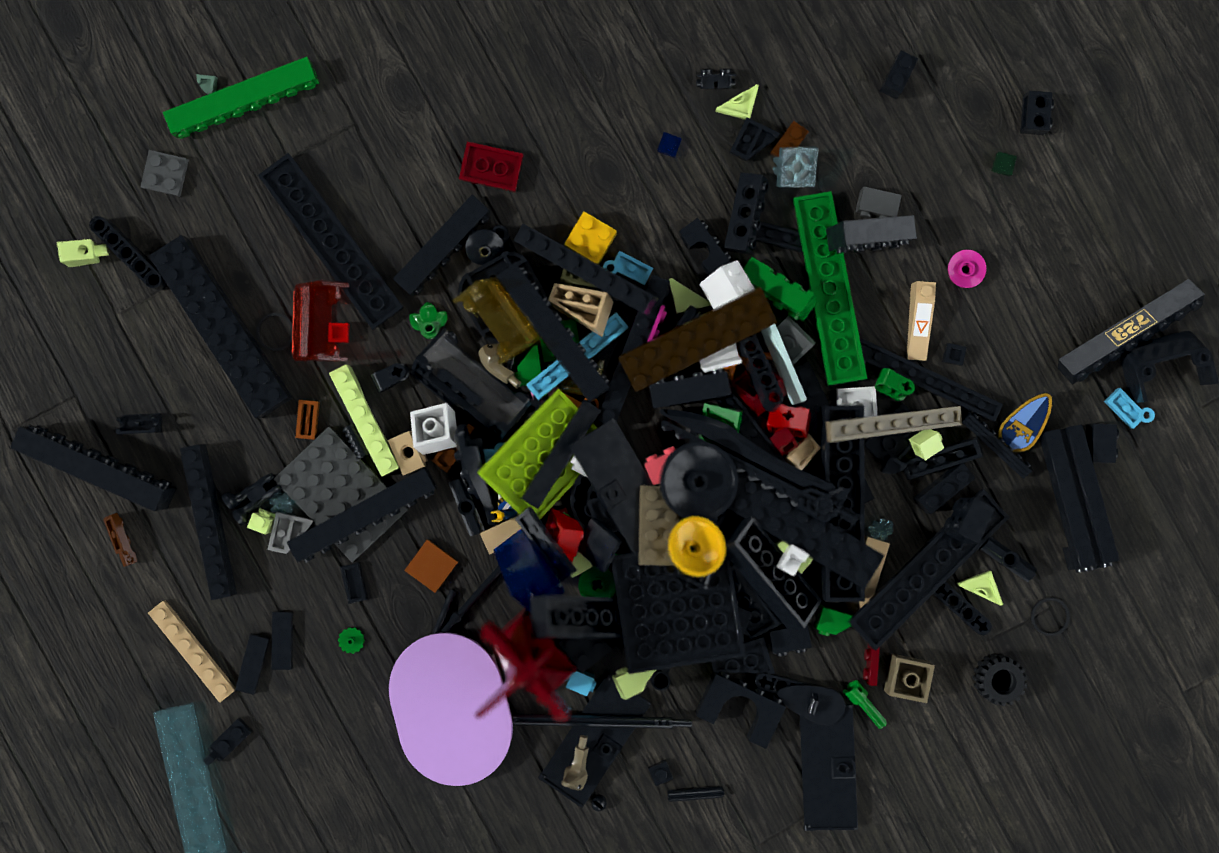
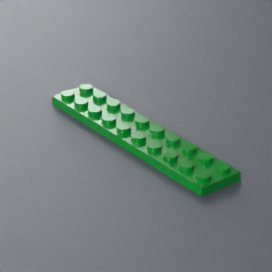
M832 191L794 197L793 203L809 288L815 294L817 302L813 310L827 384L831 386L866 380L867 374L844 254H837L836 251L829 252L826 228L838 224Z

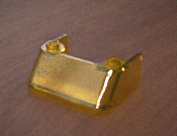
M496 277L476 281L453 300L455 303L463 301V306L468 312H478L500 343L497 345V353L501 358L497 361L499 365L510 361L540 340L539 335L497 281Z

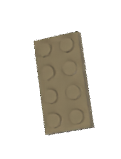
M640 486L639 565L676 566L669 554L668 540L672 529L679 523V516L664 502L660 486Z

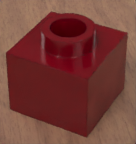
M786 427L776 431L770 438L783 457L799 446L794 436Z

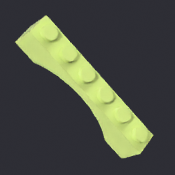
M346 364L330 372L329 375L381 477L400 469L386 437L372 414L351 365Z
M627 667L618 669L612 678L621 698L626 700L642 692L656 670L628 674Z

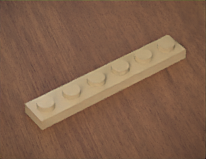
M166 600L148 612L150 617L219 702H222L235 691L236 687Z

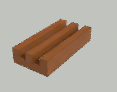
M299 400L295 438L316 439L320 402ZM304 404H307L304 435H301ZM314 405L311 435H309L311 408Z

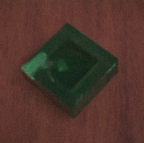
M997 152L991 171L1011 176L1017 157Z

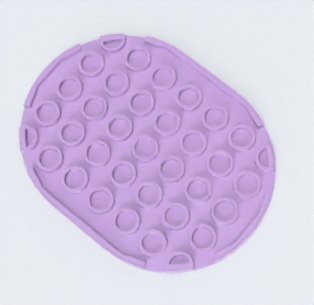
M440 632L418 639L399 656L392 669L389 681L391 708L400 743L406 757L422 775L444 785H469L489 776L505 758L513 734V722L507 696L481 718L478 719L474 715L503 685V680L492 655L481 644L471 638L457 633Z

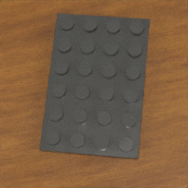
M330 426L273 479L277 484L281 485L288 496L316 525L388 488L362 459H356L357 455L353 453L349 445ZM403 506L399 508L400 513L392 517L388 514L382 518L383 522L373 527L370 524L365 527L366 531L357 536L353 533L348 536V541L340 545L338 542L334 544L351 562H354L409 509Z

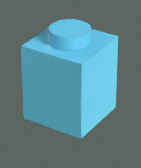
M577 668L576 672L568 678L566 688L587 696L589 691L593 692L597 682L594 681L595 675L587 671L581 673Z

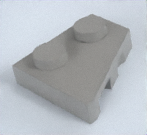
M276 512L267 550L287 554L290 548L286 542L306 532L313 524V520Z

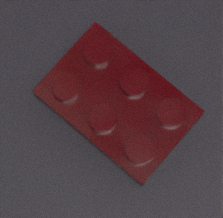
M467 141L459 180L516 193L524 155L523 153Z

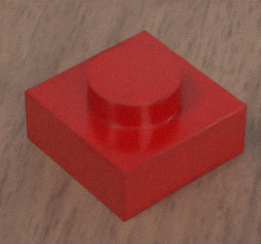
M329 323L328 342L349 343L350 324Z

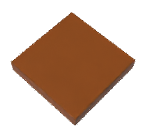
M427 539L404 571L436 593L459 561Z

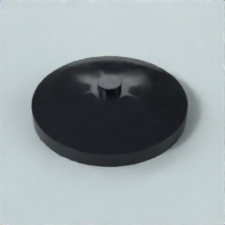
M704 442L687 443L675 449L665 460L659 477L660 492L666 505L678 516L685 519L689 517H702L710 520L725 512L733 502L738 488L737 470L732 459L721 448Z

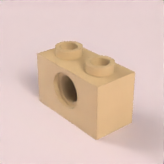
M412 431L387 440L403 476L427 466L425 463L428 461L426 454L422 455L413 448ZM407 447H411L414 451L411 458L405 455Z

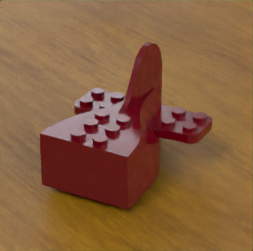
M527 606L501 629L493 621L488 620L481 628L483 632L481 636L488 644H493L495 652L502 663L501 666L506 672L507 681L474 715L478 719L481 718L513 690L523 688L537 695V700L543 706L547 705L551 709L550 714L557 722L559 720L565 722L570 717L571 711L555 690L576 672L577 667L560 647L556 639H532L531 610Z

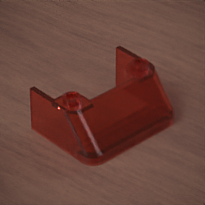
M320 280L301 283L295 286L292 356L295 361H347V357H339L340 351L337 345L328 342L329 323L332 321V305L337 304L341 298L340 288L349 287V283Z

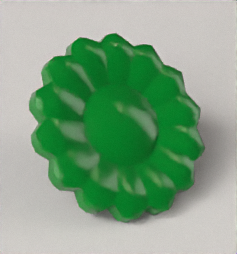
M349 627L339 634L338 642L342 651L354 654L359 652L360 648H363L365 640L361 630Z

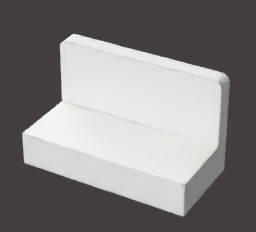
M735 343L700 360L699 363L700 368L707 372L742 363V360L738 356Z

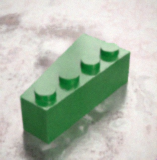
M753 257L743 268L754 289L760 286L765 297L773 302L772 305L779 310L783 308L788 311V316L796 321L798 319L804 321L817 303L813 292L808 290L806 293L802 286L796 282L790 284L786 276L781 273L773 274L774 270Z

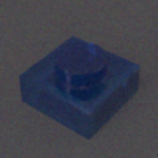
M664 132L657 152L675 158L682 138Z

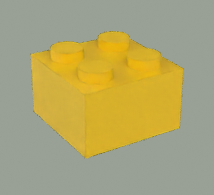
M583 211L564 246L599 265L617 235V231Z

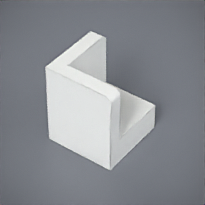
M789 545L776 567L794 576L801 563L807 560L809 554L794 545Z

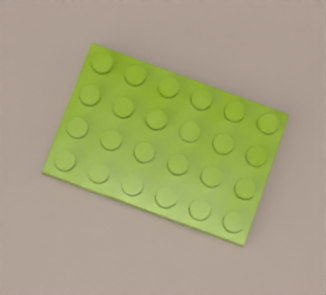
M557 389L477 472L519 515L527 508L532 507L541 519L575 483L580 473L571 469L574 465L571 463L574 457L573 454L539 509L521 499L578 409L560 389ZM592 424L586 435L595 430L597 427L594 424Z

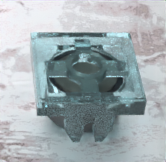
M780 147L779 157L773 159L774 163L777 164V167H773L774 174L777 175L776 186L815 187L819 148Z

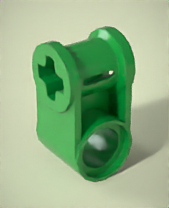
M883 368L880 370L875 389L897 401H902L907 395L914 392L915 385L910 379L901 376L894 370Z

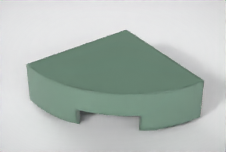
M196 74L197 82L206 94L216 92L218 79L216 76Z

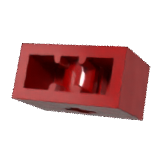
M781 404L778 410L769 412L767 421L769 433L774 434L776 431L786 427L794 437L807 438L811 422L810 409L803 406L789 407Z

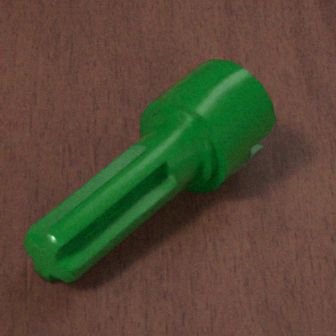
M858 680L850 682L847 685L848 690H843V693L854 705H859L879 729L885 727L887 722L867 698L868 692Z

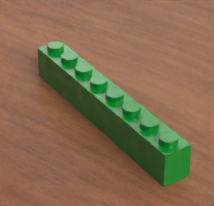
M304 57L164 111L163 115L170 133L176 138L183 139L190 136L192 132L207 130L210 125L223 124L226 122V119L231 117H241L244 115V112L249 110H259L262 108V105L267 103H277L280 101V98L286 96L293 97L301 90H311L315 88V85L319 84V80L312 62L308 57Z

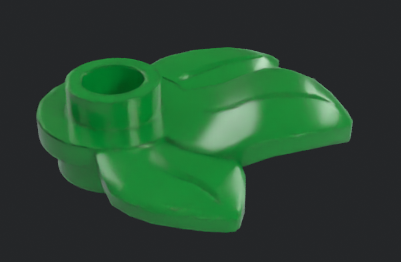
M426 302L421 307L420 314H410L409 320L413 329L420 331L424 338L433 339L439 334L440 328L446 325L448 316L446 311L437 313L434 305ZM428 327H433L431 331H426Z

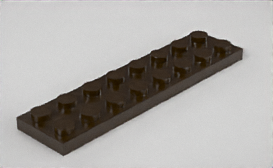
M759 286L618 356L635 392L777 323V320L762 288Z

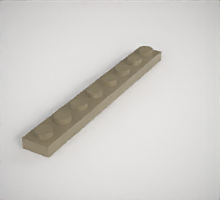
M961 406L826 422L827 441L835 442L962 425Z

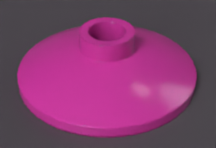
M959 251L949 261L948 275L952 282L959 287H975L982 282L986 275L985 260L976 251ZM963 266L967 267V273L962 271Z

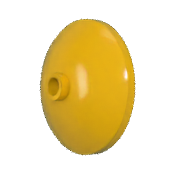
M702 517L686 518L675 525L669 536L668 549L671 559L681 571L688 575L697 577L709 575L716 571L724 560L726 553L724 537L719 528L708 519ZM690 546L694 548V552L690 550Z

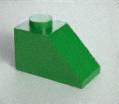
M534 345L518 365V372H514L515 377L522 382L520 387H525L526 384L542 372L538 345Z
M820 605L814 627L819 630V634L825 636L830 634L837 635L851 627L847 621L854 614Z

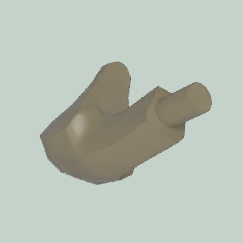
M505 341L503 343L486 344L483 346L478 354L486 370L504 383L508 384L510 382L514 387L518 388L522 382L515 377L514 372L499 362L501 355L509 347L510 342Z
M580 735L579 744L575 747L573 764L566 767L562 781L564 787L573 790H582L587 781L586 759L589 747H586L588 737L585 735Z

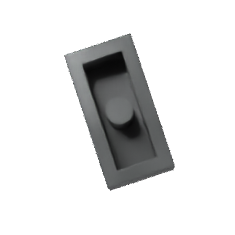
M863 187L859 193L855 213H860V216L864 218H871L872 216L878 218L897 217L902 195Z

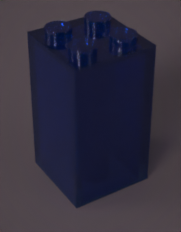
M522 529L493 549L511 596L530 613L531 597L544 595L561 596L565 593L559 579Z

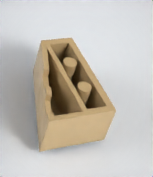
M554 283L548 300L556 310L603 337L614 303L608 293Z

